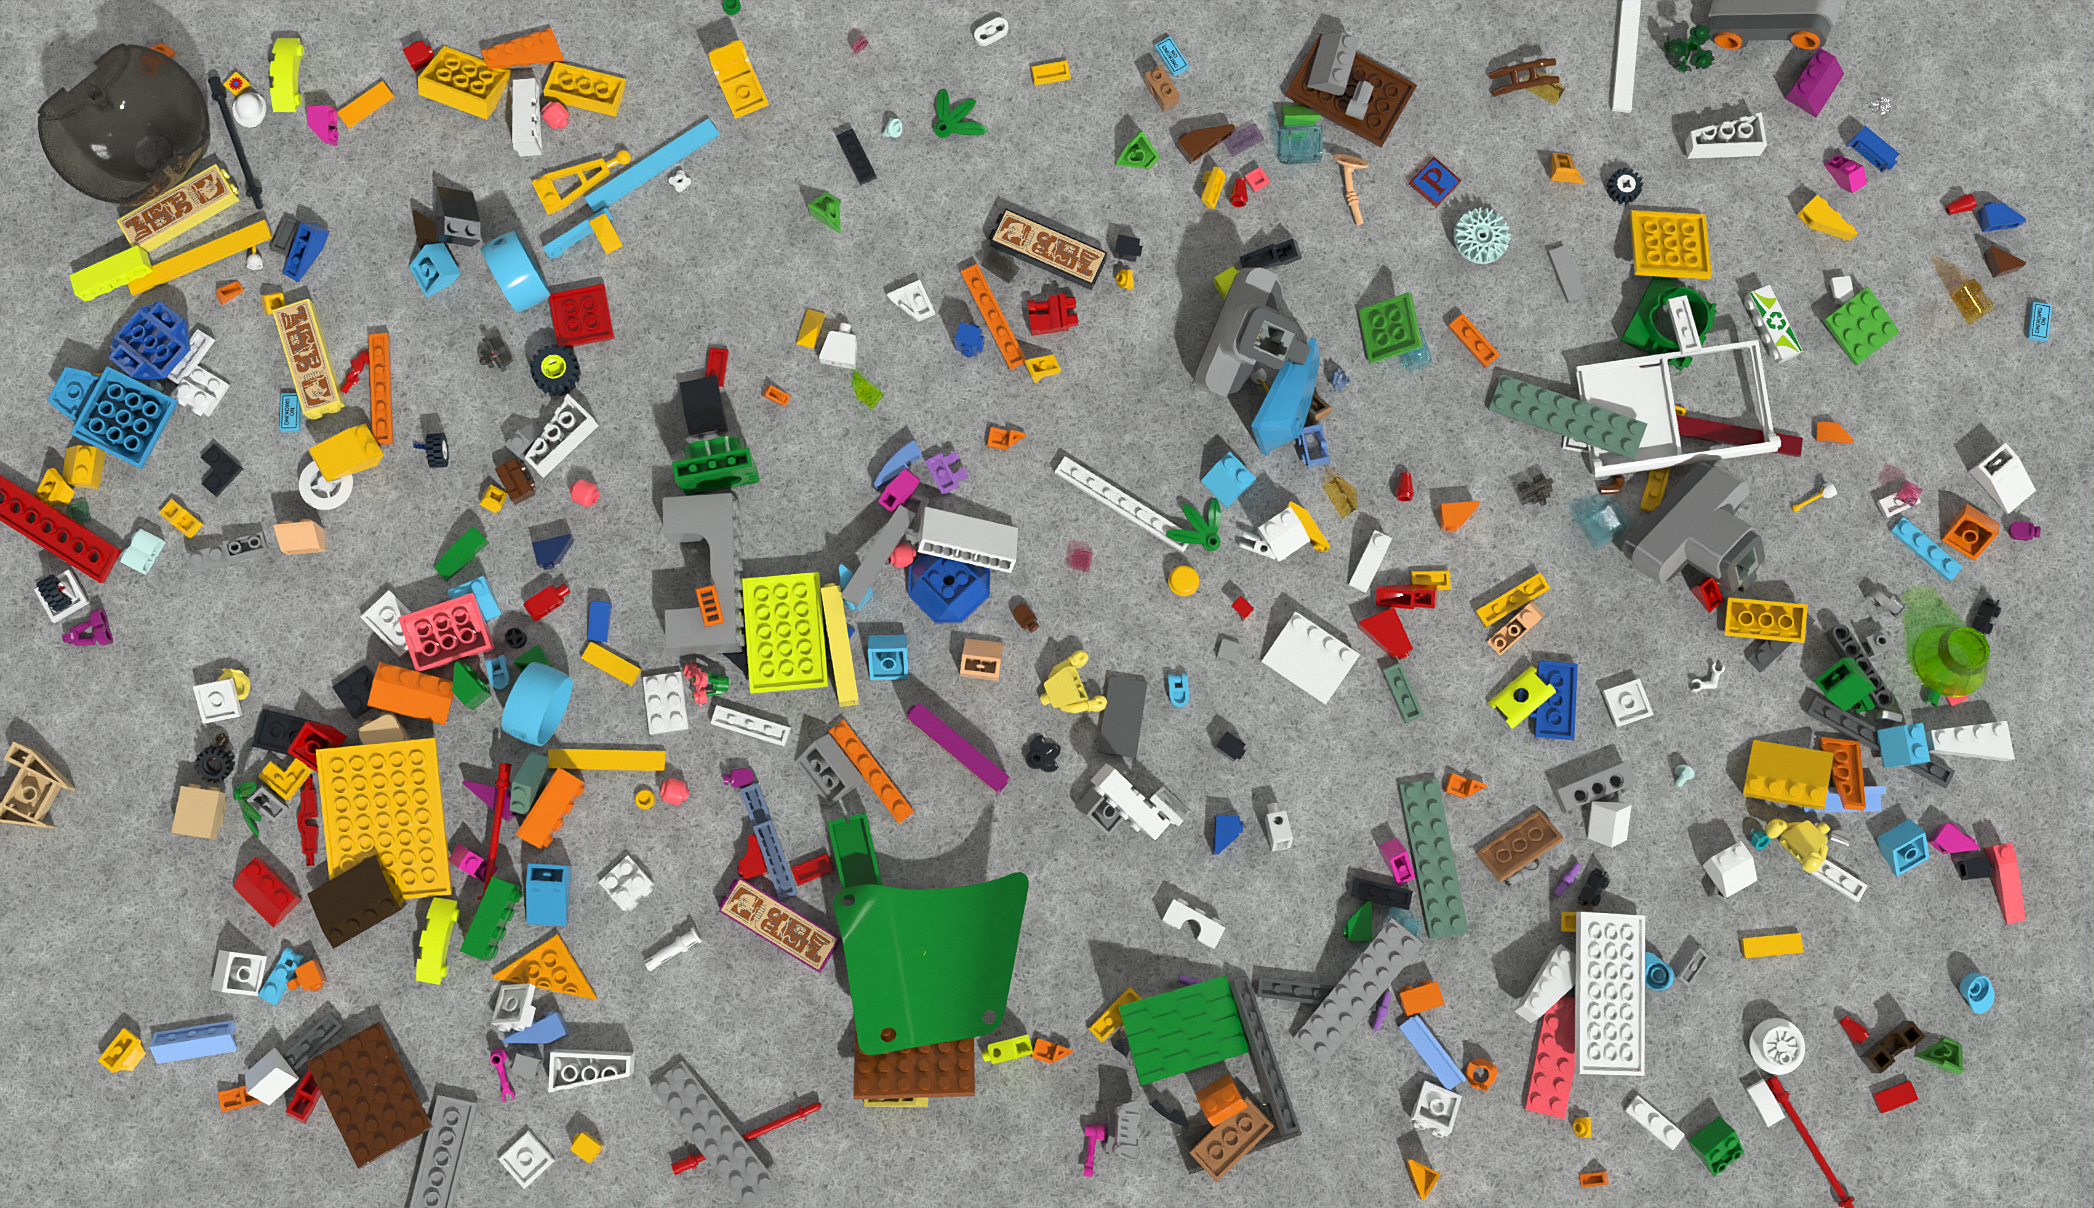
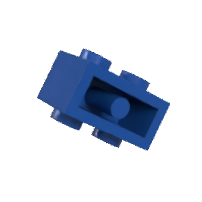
M960 322L954 339L955 350L961 352L965 357H977L978 352L982 353L985 345V336H982V329L973 323L968 325Z

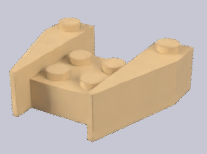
M13 741L4 760L21 767L3 801L0 800V822L53 829L55 826L43 821L58 792L61 787L74 791L76 788L40 752L22 743Z

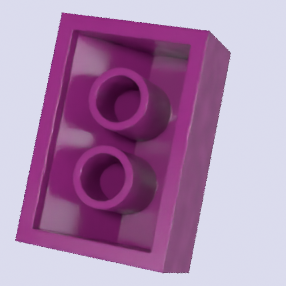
M1818 48L1785 99L1812 116L1817 117L1844 75L1836 57L1822 48Z

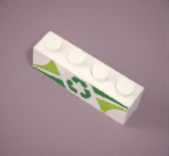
M1767 285L1750 292L1744 298V304L1753 316L1754 325L1761 332L1762 341L1769 348L1771 359L1775 360L1776 364L1798 356L1803 350L1771 286Z

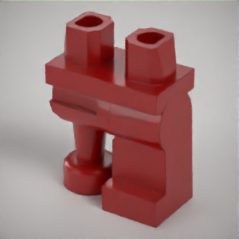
M1065 293L1050 296L1047 301L1035 303L1034 299L1028 300L1032 336L1069 331L1068 327L1078 326V315H1067V309H1076L1075 297H1065ZM1036 310H1047V314L1037 315Z

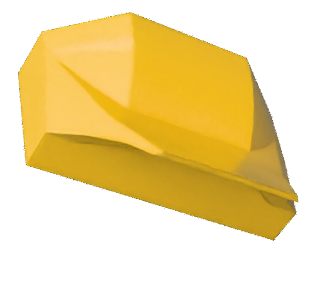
M50 468L47 470L35 496L51 506L69 505L75 491L64 481L55 468Z
M123 1028L97 1061L112 1073L120 1070L132 1071L146 1053L141 1046V1040L130 1030Z

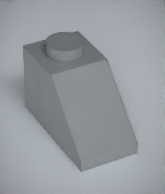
M533 422L519 429L504 445L523 462L537 438H540L545 430L536 422Z

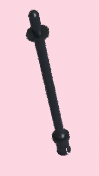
M217 76L210 77L207 81L212 91L211 97L214 101L218 102L249 188L245 194L247 197H252L256 209L260 210L263 208V204L259 195L262 194L263 190L255 185L225 102L227 93L222 88L220 78Z

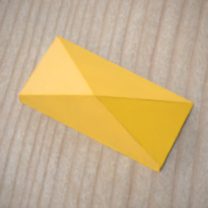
M606 213L588 221L606 254L623 246Z
M807 309L796 342L797 345L815 349L825 318L824 313Z

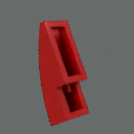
M1418 584L1377 586L1376 606L1434 609L1437 604L1438 586Z
M310 1069L297 1087L296 1095L285 1111L287 1116L303 1124H306L321 1096L320 1089Z

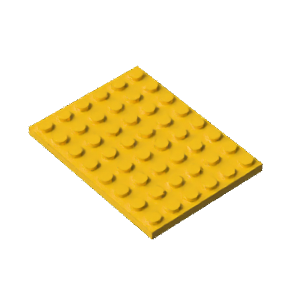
M436 737L317 749L316 758L329 881L376 854L404 899L451 895L453 892Z

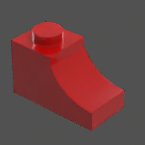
M756 835L747 837V853L742 860L738 861V874L744 880L769 873Z

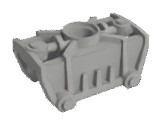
M1124 1099L1106 1105L1108 1118L1106 1142L1103 1143V1150L1107 1154L1119 1159L1136 1162V1149H1138V1138L1140 1136V1114H1138L1140 1101Z

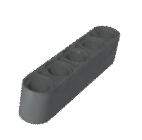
M1843 624L1830 628L1827 632V639L1839 658L1853 657L1857 663L1862 665V670L1876 687L1874 691L1868 694L1875 706L1874 709L1880 710L1890 706L1893 702L1891 692L1850 629ZM1836 630L1841 633V639L1836 636ZM1846 647L1852 650L1851 655L1847 653ZM1879 696H1881L1884 699L1883 704L1879 702Z

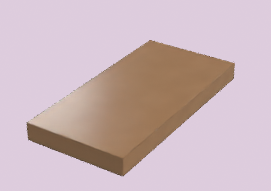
M1537 810L1478 850L1476 855L1501 883L1562 842L1564 838L1540 810Z
M1247 1096L1244 1098L1248 1106L1247 1108L1216 1125L1189 1151L1215 1182H1218L1274 1127Z

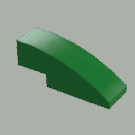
M473 526L450 547L434 568L447 582L476 557L475 555L489 542Z

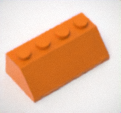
M379 662L367 706L445 726L455 696L452 692L453 681Z
M558 767L515 835L539 849L548 848L553 841L552 835L555 830L559 831L564 823L562 819L566 813L569 814L575 806L573 802L576 797H580L585 791V782Z

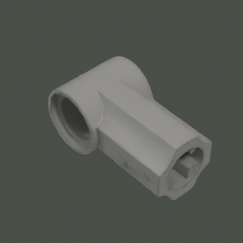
M1359 81L1345 115L1363 121L1374 86L1369 82Z

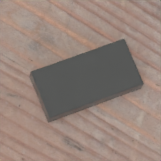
M284 216L270 246V250L289 257L301 221Z

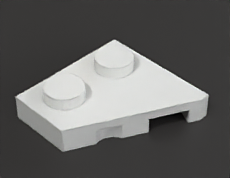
M920 280L887 294L889 300L917 322L935 315V311Z

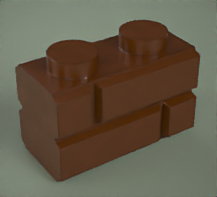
M513 458L495 468L511 501L515 505L535 495L533 489L536 486L531 478L527 479L525 475L527 469L522 461L519 463L516 458Z

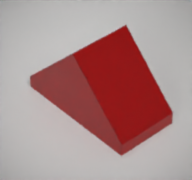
M1710 577L1704 578L1690 589L1709 613L1724 602L1717 582Z

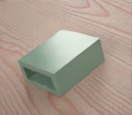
M530 752L512 781L511 811L528 816L546 787L549 757Z

